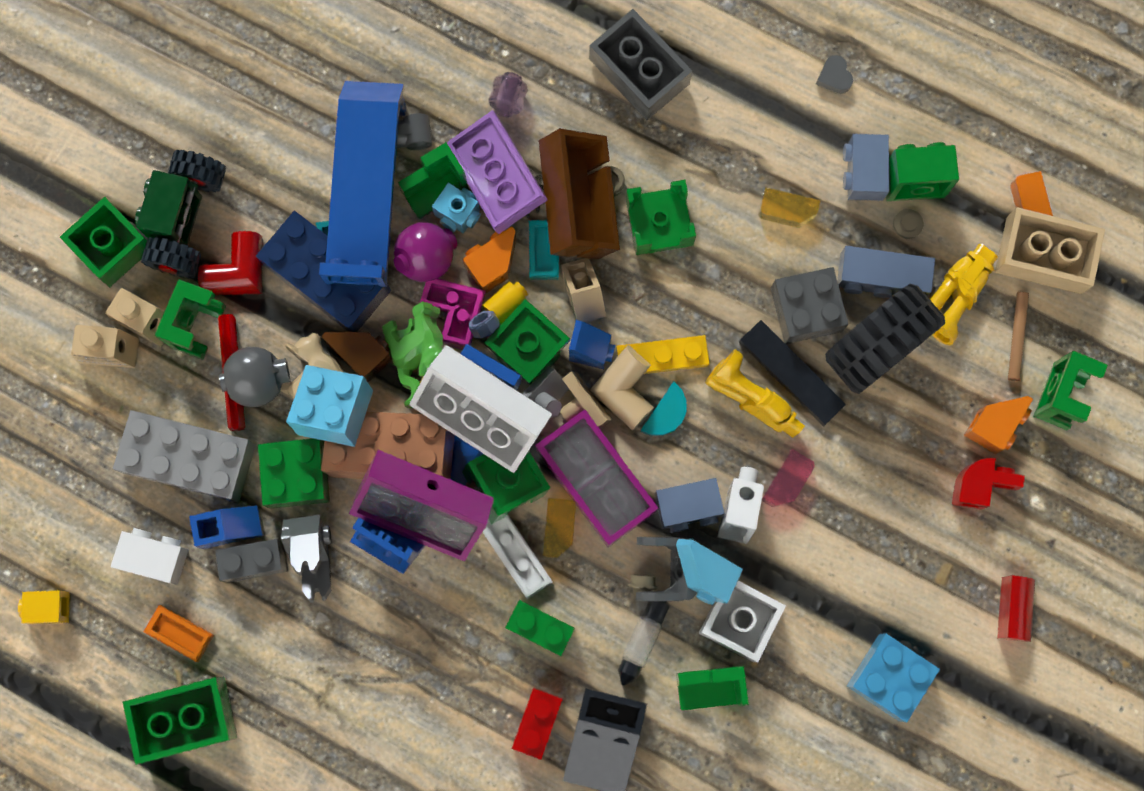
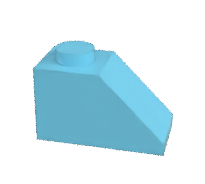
M678 539L676 547L687 587L697 592L696 598L707 604L714 605L715 602L728 603L743 569L694 540Z

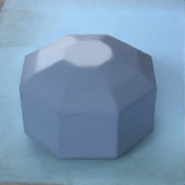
M483 311L469 322V330L474 338H486L492 335L499 327V320L493 311Z

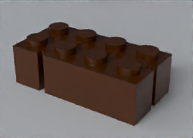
M559 128L538 140L544 194L548 199L545 202L551 255L566 257L577 255V258L600 259L619 251L620 245L611 167L605 166L590 175L587 174V172L610 161L607 136Z

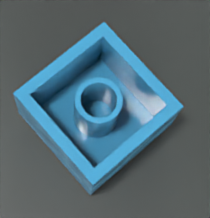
M879 634L850 679L847 687L897 721L907 723L940 669L888 634Z

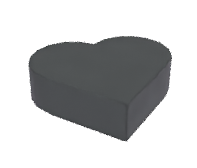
M834 55L826 60L816 85L838 94H844L851 88L853 76L847 71L846 60L841 56Z

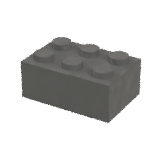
M634 9L629 11L589 45V60L646 120L650 119L690 84L692 70Z

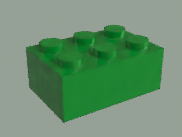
M214 677L122 701L135 765L237 738L224 677Z

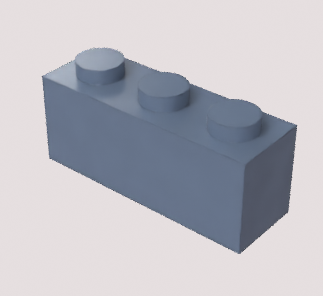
M845 246L840 253L837 282L839 288H844L846 293L861 294L862 291L872 292L878 298H891L892 295H895L911 283L918 285L928 297L932 292L935 258Z

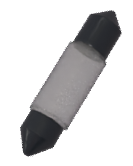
M648 601L643 615L639 617L618 668L621 685L625 686L637 680L642 668L645 667L669 610L668 601Z

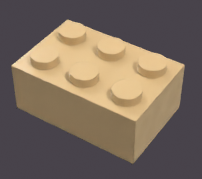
M1016 207L1006 218L995 273L1083 294L1094 286L1105 229Z

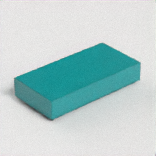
M529 220L530 280H559V256L551 255L547 220Z

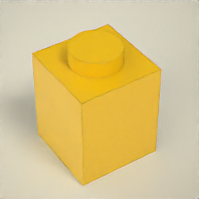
M60 590L22 592V599L18 602V615L21 618V623H69L70 592Z

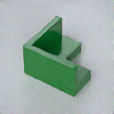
M446 142L420 157L423 167L398 182L403 196L418 219L433 212V204L448 183L459 190H462V188L469 190L465 171Z
M744 666L676 673L680 709L683 711L736 704L741 706L749 705Z

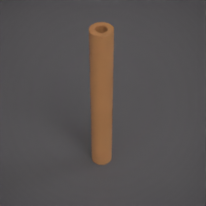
M1017 292L1008 372V380L1020 381L1029 299V293Z

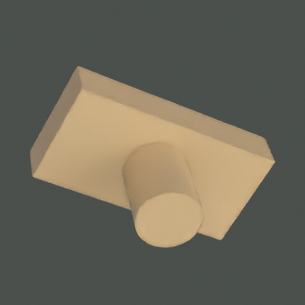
M571 371L562 378L575 396L560 411L567 422L583 410L588 412L598 427H605L612 421V418L598 399L589 391V387L578 372Z

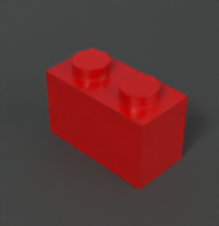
M533 688L511 749L541 760L563 698Z

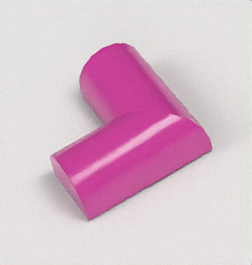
M441 279L425 283L420 302L430 303L432 306L440 308V311L448 313L442 332L443 344L461 350L464 349L466 344L471 346L473 334L469 330V322L481 311L486 293L484 290Z

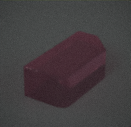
M792 449L764 493L761 501L771 507L793 503L815 467L814 462Z

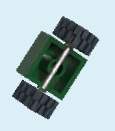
M175 150L168 173L152 171L151 178H148L144 184L143 193L145 198L142 207H138L135 214L136 227L148 238L141 263L151 267V269L159 270L162 273H169L172 276L177 275L181 278L186 277L189 279L195 278L201 254L194 248H188V243L202 199V195L198 190L202 189L205 192L211 191L213 193L220 191L226 172V166L221 164L222 162L214 160L210 156L205 157L201 153L196 154L194 151Z

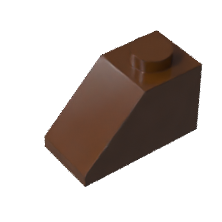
M325 332L321 336L358 375L364 376L367 382L371 381L392 361V357L388 352L389 345L379 335L374 338L369 332Z

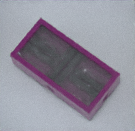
M586 410L580 412L535 445L538 454L607 548L658 511V506Z
M377 450L358 487L349 514L465 561L487 526L494 498L391 454Z

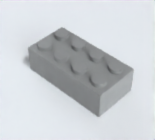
M130 410L113 470L239 503L256 445L248 439Z

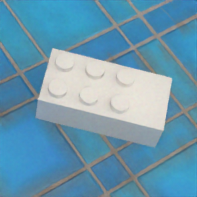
M447 345L429 366L409 406L512 473L516 471L552 413Z

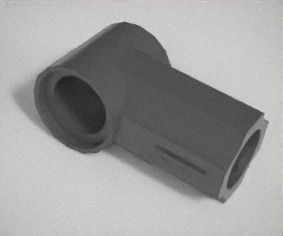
M421 113L410 114L399 121L397 148L406 147L409 150L418 151L432 146L428 115Z

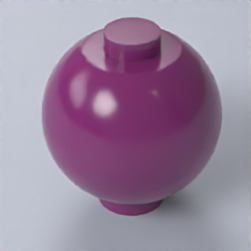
M426 222L412 224L405 228L395 241L394 265L400 273L417 282H428L438 279L451 266L454 255L453 250L457 248V239L448 228L442 229L435 224Z

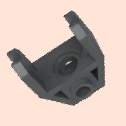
M321 515L283 520L281 540L292 568L299 576H302V592L304 596L312 603L314 602L315 593L320 592L322 600L325 601L331 592V569L328 544L332 543L330 527L324 526Z
M637 537V545L665 546L671 550L670 588L665 591L636 592V600L683 601L691 600L698 594L687 587L676 547L678 539L685 538Z

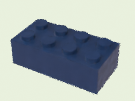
M294 210L258 252L256 257L263 266L348 332H358L391 292L388 283L387 287L340 283L326 284L319 275L320 262L326 263L328 236Z

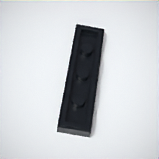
M762 320L739 340V343L823 427L846 405Z

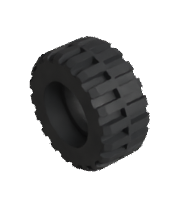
M910 283L834 344L825 353L826 362L852 392L860 394L945 324V317L918 285Z

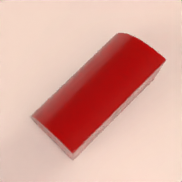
M1016 575L1002 577L998 639L1031 642L1035 579Z

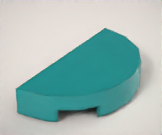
M674 381L642 427L641 433L649 436H664L674 432L682 424L687 412V400L683 390Z

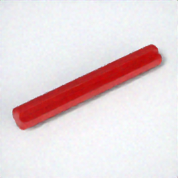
M223 314L218 317L222 370L227 359L234 352L238 351L236 318L233 314ZM225 392L228 429L230 431L244 430L246 427L244 406L233 401L229 397L228 392Z

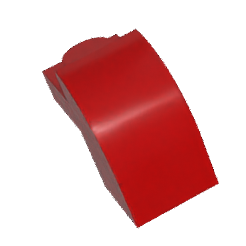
M985 458L965 467L957 476L954 484L952 505L980 510L988 508L991 503L992 487L1016 491L1024 487L1025 475L1015 474V469L1008 467H997L995 471L996 458Z

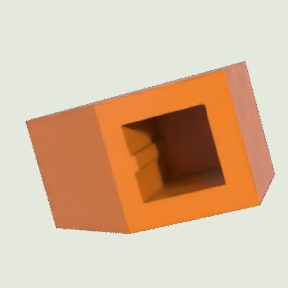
M513 226L499 234L495 232L491 235L489 242L483 246H480V244L475 245L465 253L466 257L463 258L465 268L480 290H484L486 293L509 279L517 240L516 231Z
M1025 396L986 405L978 410L964 436L994 454L1004 449L1009 450L1017 438V435L1014 434L1019 424L1023 425L1032 412L1028 407L1033 398Z

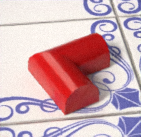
M253 231L233 232L231 234V264L200 265L198 269L199 287L212 291L215 295L262 294V263L256 257L262 249V235Z

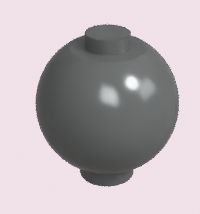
M245 347L234 352L227 359L223 367L224 373L219 374L222 392H228L229 397L233 401L246 407H260L270 403L280 393L282 384L291 382L286 358L277 359L273 353L261 347Z

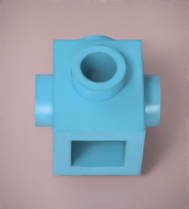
M450 183L446 185L432 206L434 216L441 219L440 224L452 232H455L457 229L464 234L468 227L472 229L476 225L481 215L479 213V203L475 195L466 188L459 190Z

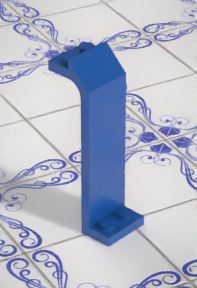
M344 82L338 99L326 263L320 262L319 275L326 284L340 283L387 287L399 116H405L406 103L403 97L404 84Z

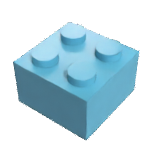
M306 365L286 422L297 435L355 447L373 389L364 376Z

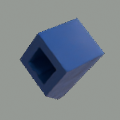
M258 506L219 509L189 516L194 546L197 548L208 549L264 536Z

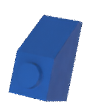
M576 320L569 346V361L604 370L605 362H612L615 345L610 344L611 334L583 321Z

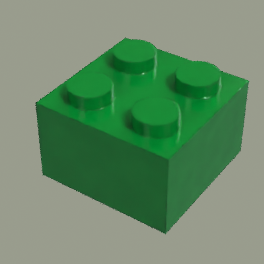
M944 142L931 143L927 147L904 144L895 149L889 158V193L886 195L887 202L945 198L959 181L956 145H945Z
M103 197L60 236L63 242L109 288L142 259L147 243L143 235L106 197Z
M310 438L258 444L263 506L275 509L330 502L328 475L321 471L324 450L323 440Z

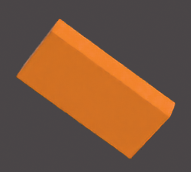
M163 605L157 607L143 631L195 662L200 661L214 637V634Z

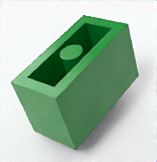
M521 600L518 601L505 627L559 656H562L575 630L574 627Z

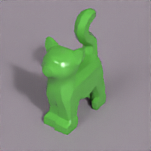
M423 301L413 307L412 313L415 319L410 318L408 320L409 325L406 329L396 330L397 324L394 320L382 326L385 341L389 345L393 363L398 370L399 380L403 387L411 390L410 397L404 402L405 407L410 409L412 407L409 404L420 385L417 379L411 377L412 371L419 367V376H424L429 366L443 349V335L436 323V319L440 315V308Z

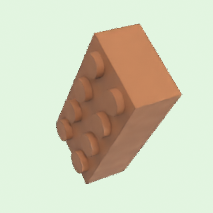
M366 412L355 447L328 441L324 442L321 471L332 478L363 479L377 450H381L447 479H451L455 435L423 414Z

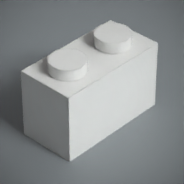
M133 528L132 534L124 531L121 532L111 563L112 568L178 585L189 550L179 547L180 540L163 536L161 541L150 539L151 532Z

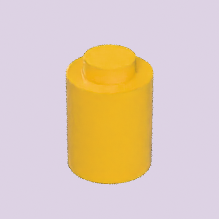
M508 281L482 307L485 311H493L500 326L529 294L520 283L512 284Z

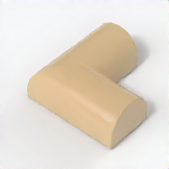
M628 345L589 391L633 431L654 407L632 388L651 365Z

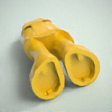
M978 244L974 251H969L965 257L958 260L948 270V273L945 274L944 281L938 290L929 298L940 311L952 295L953 304L944 313L945 324L933 334L935 339L945 345H953L958 337V322L966 309L971 310L973 304L977 301L978 295L986 285L989 274L994 270L992 265L998 259V256L983 244Z
M734 349L726 359H722L706 379L705 384L713 390L738 401L740 410L747 411L767 426L773 428L774 431L779 433L784 431L793 438L803 430L805 425L795 418L797 413L795 411L791 412L792 409L788 402L774 391L772 392L768 388L764 389L754 384L741 373L740 368L743 355L737 349Z

